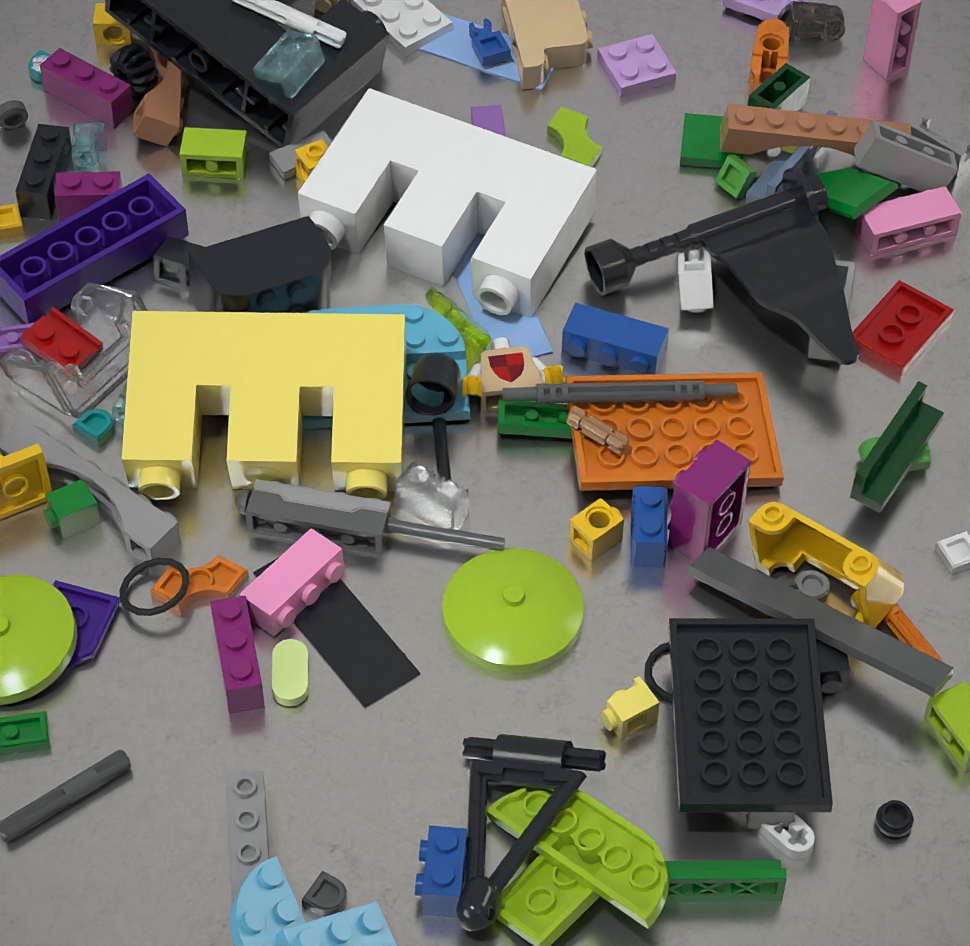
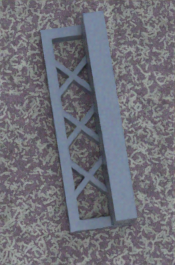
M829 110L826 115L837 116L838 113ZM799 146L793 154L781 151L746 192L745 201L751 203L782 192V177L785 170L797 167L806 174L827 148Z

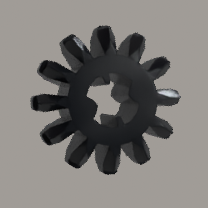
M134 44L125 45L109 58L111 64L110 71L116 78L131 85V93L134 97L137 98L140 95H145L159 83L157 77L159 71L155 68V61L150 58L149 52L144 51L140 44L136 46Z

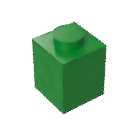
M84 479L45 494L47 509L43 510L45 519L50 529L57 528L62 539L101 524L97 501Z

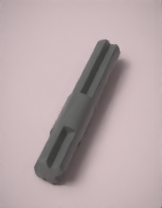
M117 750L1 820L0 835L6 842H10L130 769L131 761L123 750Z

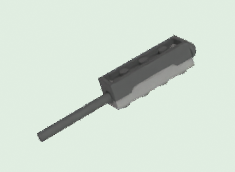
M256 479L253 490L246 489L241 491L235 500L237 510L241 514L246 515L247 532L298 541L312 528L342 549L382 555L388 533L503 551L505 547V538L397 520L391 517V502L382 501L378 498L346 495L344 492H329L317 490L309 486L300 487L283 484L274 480Z

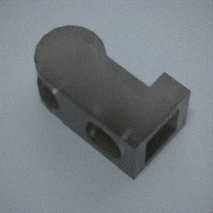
M792 1L787 19L789 41H800L801 36L821 37L827 41L840 39L845 34L843 10L835 5Z

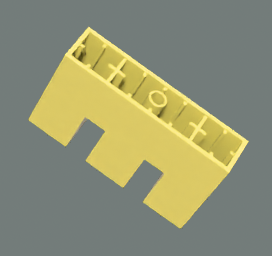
M132 311L122 463L129 488H138L139 494L155 500L176 498L180 494V489H198L202 415H229L226 461L232 489H253L256 479L274 480L283 484L300 486L303 416L333 417L331 465L334 490L346 491V495L378 498L380 500H384L387 497L388 491H403L406 375L405 314Z

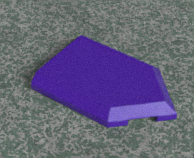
M55 580L53 586L67 599L77 624V643L74 654L66 667L69 668L95 656L120 604V597Z

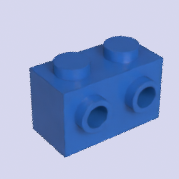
M429 826L428 840L420 841L419 863H425L424 874L417 873L415 896L422 897V915L457 918L456 906L464 886L467 828Z

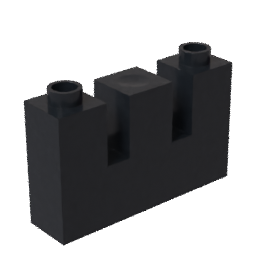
M105 0V12L281 148L304 139L381 72L390 34L386 31L384 23L376 14L367 10L361 12L346 0H340L319 18V20L346 32V39L341 48H335L304 33L295 38L294 35L299 32L298 30L248 9L232 0ZM276 0L314 17L317 0Z

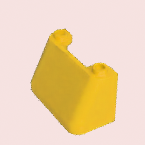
M778 502L766 503L748 520L756 569L770 576L774 572V568L788 566L789 570L795 572L804 560L856 589L855 593L850 597L851 605L858 609L855 619L873 628L877 627L904 593V578L896 568L784 504Z

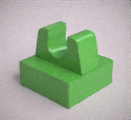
M728 155L715 182L738 199L745 196L747 190L756 182L758 176L756 175L757 171L738 156Z

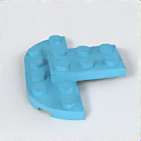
M277 856L264 861L245 877L239 885L235 902L230 909V929L234 946H397L377 901L306 922Z

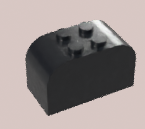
M306 216L190 251V300L198 312L307 313L311 310L328 309L331 285V248L311 218Z

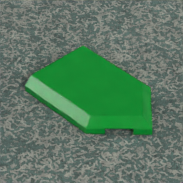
M850 167L817 173L825 186L828 196V208L826 210L853 220L899 188L897 183Z

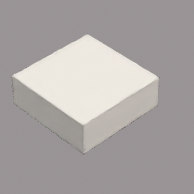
M967 531L936 542L935 551L951 575L970 569V535Z

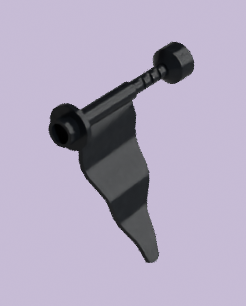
M789 168L783 173L782 192L691 223L684 230L655 241H650L641 246L629 249L613 239H608L585 248V262L591 281L598 293L605 296L627 288L636 267L691 247L698 249L704 246L711 257L720 261L732 271L748 293L760 305L795 321L838 363L850 365L857 362L860 358V351L851 329L846 298L839 278L832 246L824 226L818 221V212L828 208V196L822 180L815 173L805 176L799 168Z

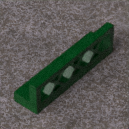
M918 381L857 470L850 498L881 513L943 419L944 412L923 402L928 385Z

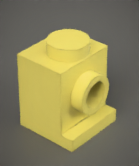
M638 676L633 679V687L627 690H618L607 700L606 709L600 711V718L604 726L609 731L613 730L622 741L658 722L660 702L642 678Z

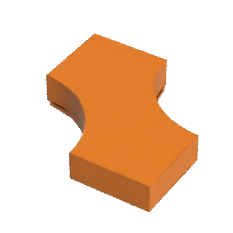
M218 555L206 565L197 568H186L189 572V587L185 596L172 608L181 612L186 606L200 599L233 598L249 578L248 570ZM169 566L150 590L152 598L165 604L179 592L182 585V575L178 569Z

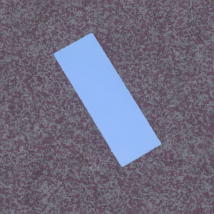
M444 14L453 22V30L418 48V50L521 84L508 34L501 32L511 49V59L482 66L472 48V39L469 36V23L471 22ZM473 23L476 28H483V26ZM549 68V73L544 75L543 83L535 89H542L554 68Z
M477 233L453 274L486 350H491V342L493 340L504 337L510 341L511 347H527L532 357L553 353L545 335L546 332H544L536 313L531 318L512 311L507 315H497L481 306L477 298L473 297L471 257L485 236Z

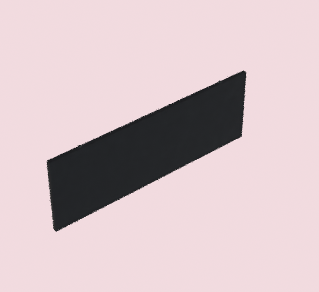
M277 559L254 571L253 574L256 578ZM341 579L331 583L324 589L318 599L312 605H307L294 620V624L364 708L421 674L407 658L406 653L402 652Z

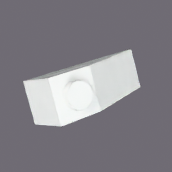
M704 246L698 249L691 247L678 251L681 310L700 313L706 311L707 308H714L710 254Z

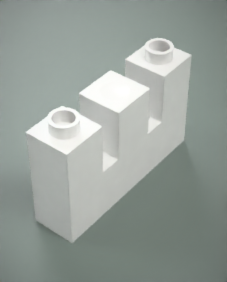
M369 88L299 190L301 218L306 216L311 218L331 250L339 247L359 255L391 204L396 202L398 204L384 224L387 266L443 287L477 233L485 235L471 257L473 297L477 298L481 306L491 313L507 315L512 311L531 318L596 211L597 169Z

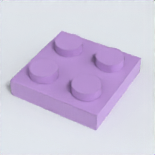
M653 34L598 48L597 58L620 97L676 82V71Z

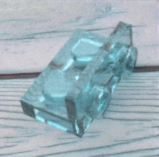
M287 30L253 70L258 79L281 83L286 97L293 98L324 63L325 58L317 36Z

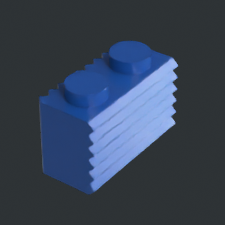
M636 486L633 488L630 564L634 567L662 568L665 566L668 489L665 487Z

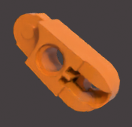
M767 19L758 26L748 82L752 92L762 84V81L767 80L787 63L789 27H786L785 23L781 20Z

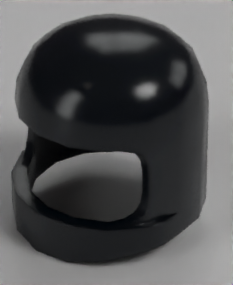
M429 353L423 355L416 362L405 394L407 404L413 411L421 415L434 416L444 414L454 406L461 379V372L455 360L443 353ZM419 383L420 386L430 391L444 393L443 402L434 407L425 405L413 396L411 388Z

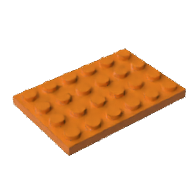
M763 372L566 376L565 382L567 384L703 380L704 384L736 383L738 389L736 397H705L704 401L567 403L568 413L574 407H579L588 412V417L590 415L595 416L615 428V433L620 431L630 439L626 450L622 454H617L608 448V444L603 446L581 432L582 428L577 430L570 426L580 491L633 490L636 486L674 489L672 488V483L676 475L681 470L686 471L693 464L698 452L703 448L708 449L716 439L751 460L747 487L782 486L784 474Z

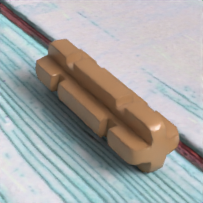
M574 407L570 411L567 418L568 425L577 430L582 428L581 432L603 446L608 444V448L617 454H622L628 447L630 439L627 435L620 431L615 433V428L593 415L588 417V412L579 407Z

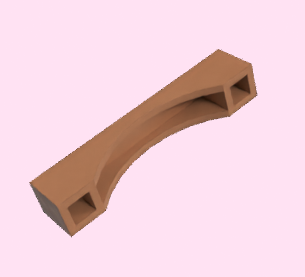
M150 47L159 71V83L155 89L145 94L134 112L133 136L167 147L174 136L178 137L183 126V120L180 119V111L184 99L180 96L184 84V76L181 75V70Z
M728 104L720 124V152L752 155L779 147L819 146L842 151L855 157L854 147L872 120ZM875 120L911 135L910 124Z

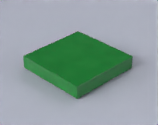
M685 113L680 158L681 165L722 168L728 155H736L743 160V154L720 152V124L723 116Z

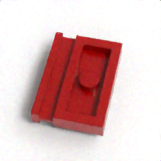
M55 307L50 309V313L46 317L42 316L21 334V343L70 379L93 360V356L97 352L103 351V342Z

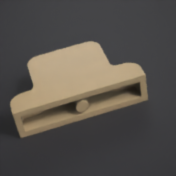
M501 0V9L523 90L540 86L544 81V75L549 73V68L577 67L586 62L587 49L593 48V36L591 30H586V11L580 9L578 0Z

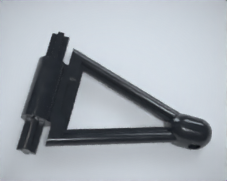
M499 734L496 739L464 738L462 743L464 746L463 757L473 758V760L470 761L465 885L456 906L457 920L462 928L472 931L481 930L490 926L496 920L502 904L501 892L586 779V774L578 770L595 772L605 770L606 763L604 760L606 752L604 750L575 748L573 743L567 740ZM488 782L554 789L553 793L490 877L484 876ZM490 908V914L487 919V910Z

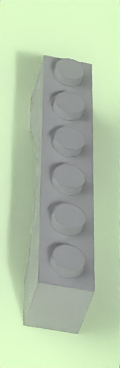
M25 420L0 442L2 456L38 443L44 454L51 484L66 486L84 479L95 500L106 508L119 524L125 538L127 552L140 561L165 558L181 543L179 522L170 512H162L153 506L146 496L135 494L119 478L110 477L101 471L95 462L91 460L86 461L77 455L68 444H61L53 439L44 428H37Z

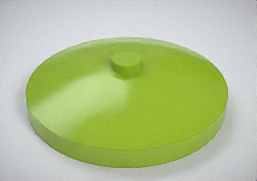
M505 548L503 551L493 550L472 558L453 574L443 595V624L446 634L454 647L473 663L498 672H530L556 662L572 648L582 629L584 600L576 579L562 564L553 558L527 549Z
M26 575L0 576V705L30 698L47 688L66 669L75 651L77 624L67 599L53 585L36 577Z

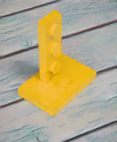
M38 443L6 456H2L0 452L1 520L46 502L45 494L52 492L44 454Z

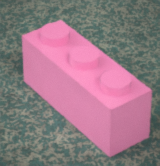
M873 0L863 60L885 80L909 69L922 3L920 0Z
M946 186L877 203L857 217L855 231L869 255L874 256L956 235L962 212Z
M312 528L308 530L239 594V596H246L250 621L272 636H276L283 628L289 627L294 622L296 616L307 605H312L324 589L341 578L345 571L343 550Z

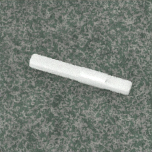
M232 0L237 4L335 48H341L345 42V31L276 0Z

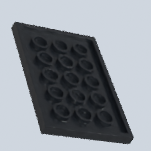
M669 618L668 629L679 812L831 813L833 801L814 619Z

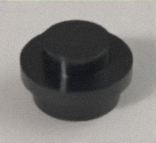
M891 800L879 807L876 814V824L881 832L891 837H901L912 829L914 817L910 808L904 802Z

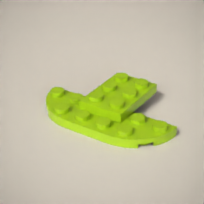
M526 788L514 791L487 808V816L489 820L518 839L553 793L554 789L527 792ZM577 790L533 849L540 855L501 892L502 904L496 919L533 946H551L601 896L649 929L660 915L667 899L669 875L666 863L659 847L648 834L588 794Z

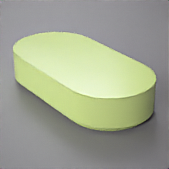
M286 639L276 644L272 651V694L279 704L296 706L302 703L308 695V650L301 641Z

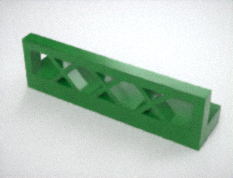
M781 860L665 861L669 875V890L666 902L783 900L787 874L786 868H781Z

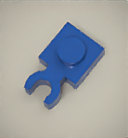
M483 19L482 29L476 28L473 22L469 23V36L472 39V48L482 66L511 59V49L500 30L492 32V24L489 19Z

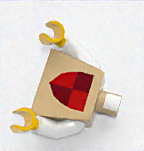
M496 338L491 342V350H485L481 353V363L473 365L469 374L462 378V397H466L467 394H477L480 397L481 414L497 412L498 401L502 399L503 388L536 387V384L566 383L563 366L551 365L547 367L537 357H532L527 347H511L510 341L507 338Z

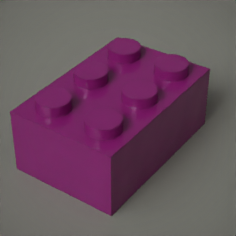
M716 439L708 449L703 448L698 452L693 464L686 471L681 470L676 475L672 483L674 493L670 503V509L672 510L671 520L667 526L669 530L668 546L694 562L708 547L717 550L742 524L751 464L750 459Z

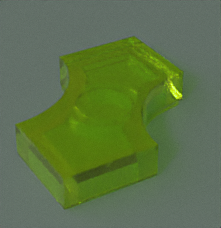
M431 286L425 294L428 304L448 319L459 332L482 348H486L492 340L488 330L468 316L457 303Z

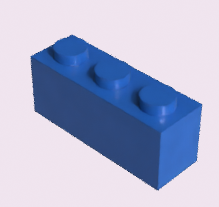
M575 302L563 328L562 352L575 357L600 362L607 366L632 371L639 375L657 374L667 351L669 328Z

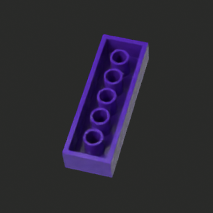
M148 173L0 255V296L26 324L35 323L42 316L46 317L52 307L59 310L149 259L168 236L181 240L189 236L186 209Z

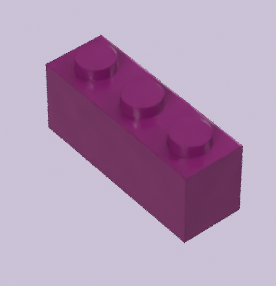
M59 48L40 64L44 92L113 129L134 112L130 84Z
M246 596L210 601L213 628L229 714L265 708L262 680Z

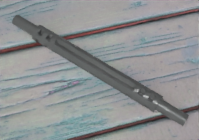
M703 380L536 384V387L503 388L502 399L503 401H536V404L704 401L705 397H736L738 389L736 383L704 384Z

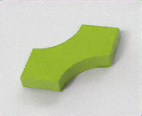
M561 106L547 125L548 135L555 138L563 148L561 157L593 167L602 154V146L592 141L586 132L589 116Z

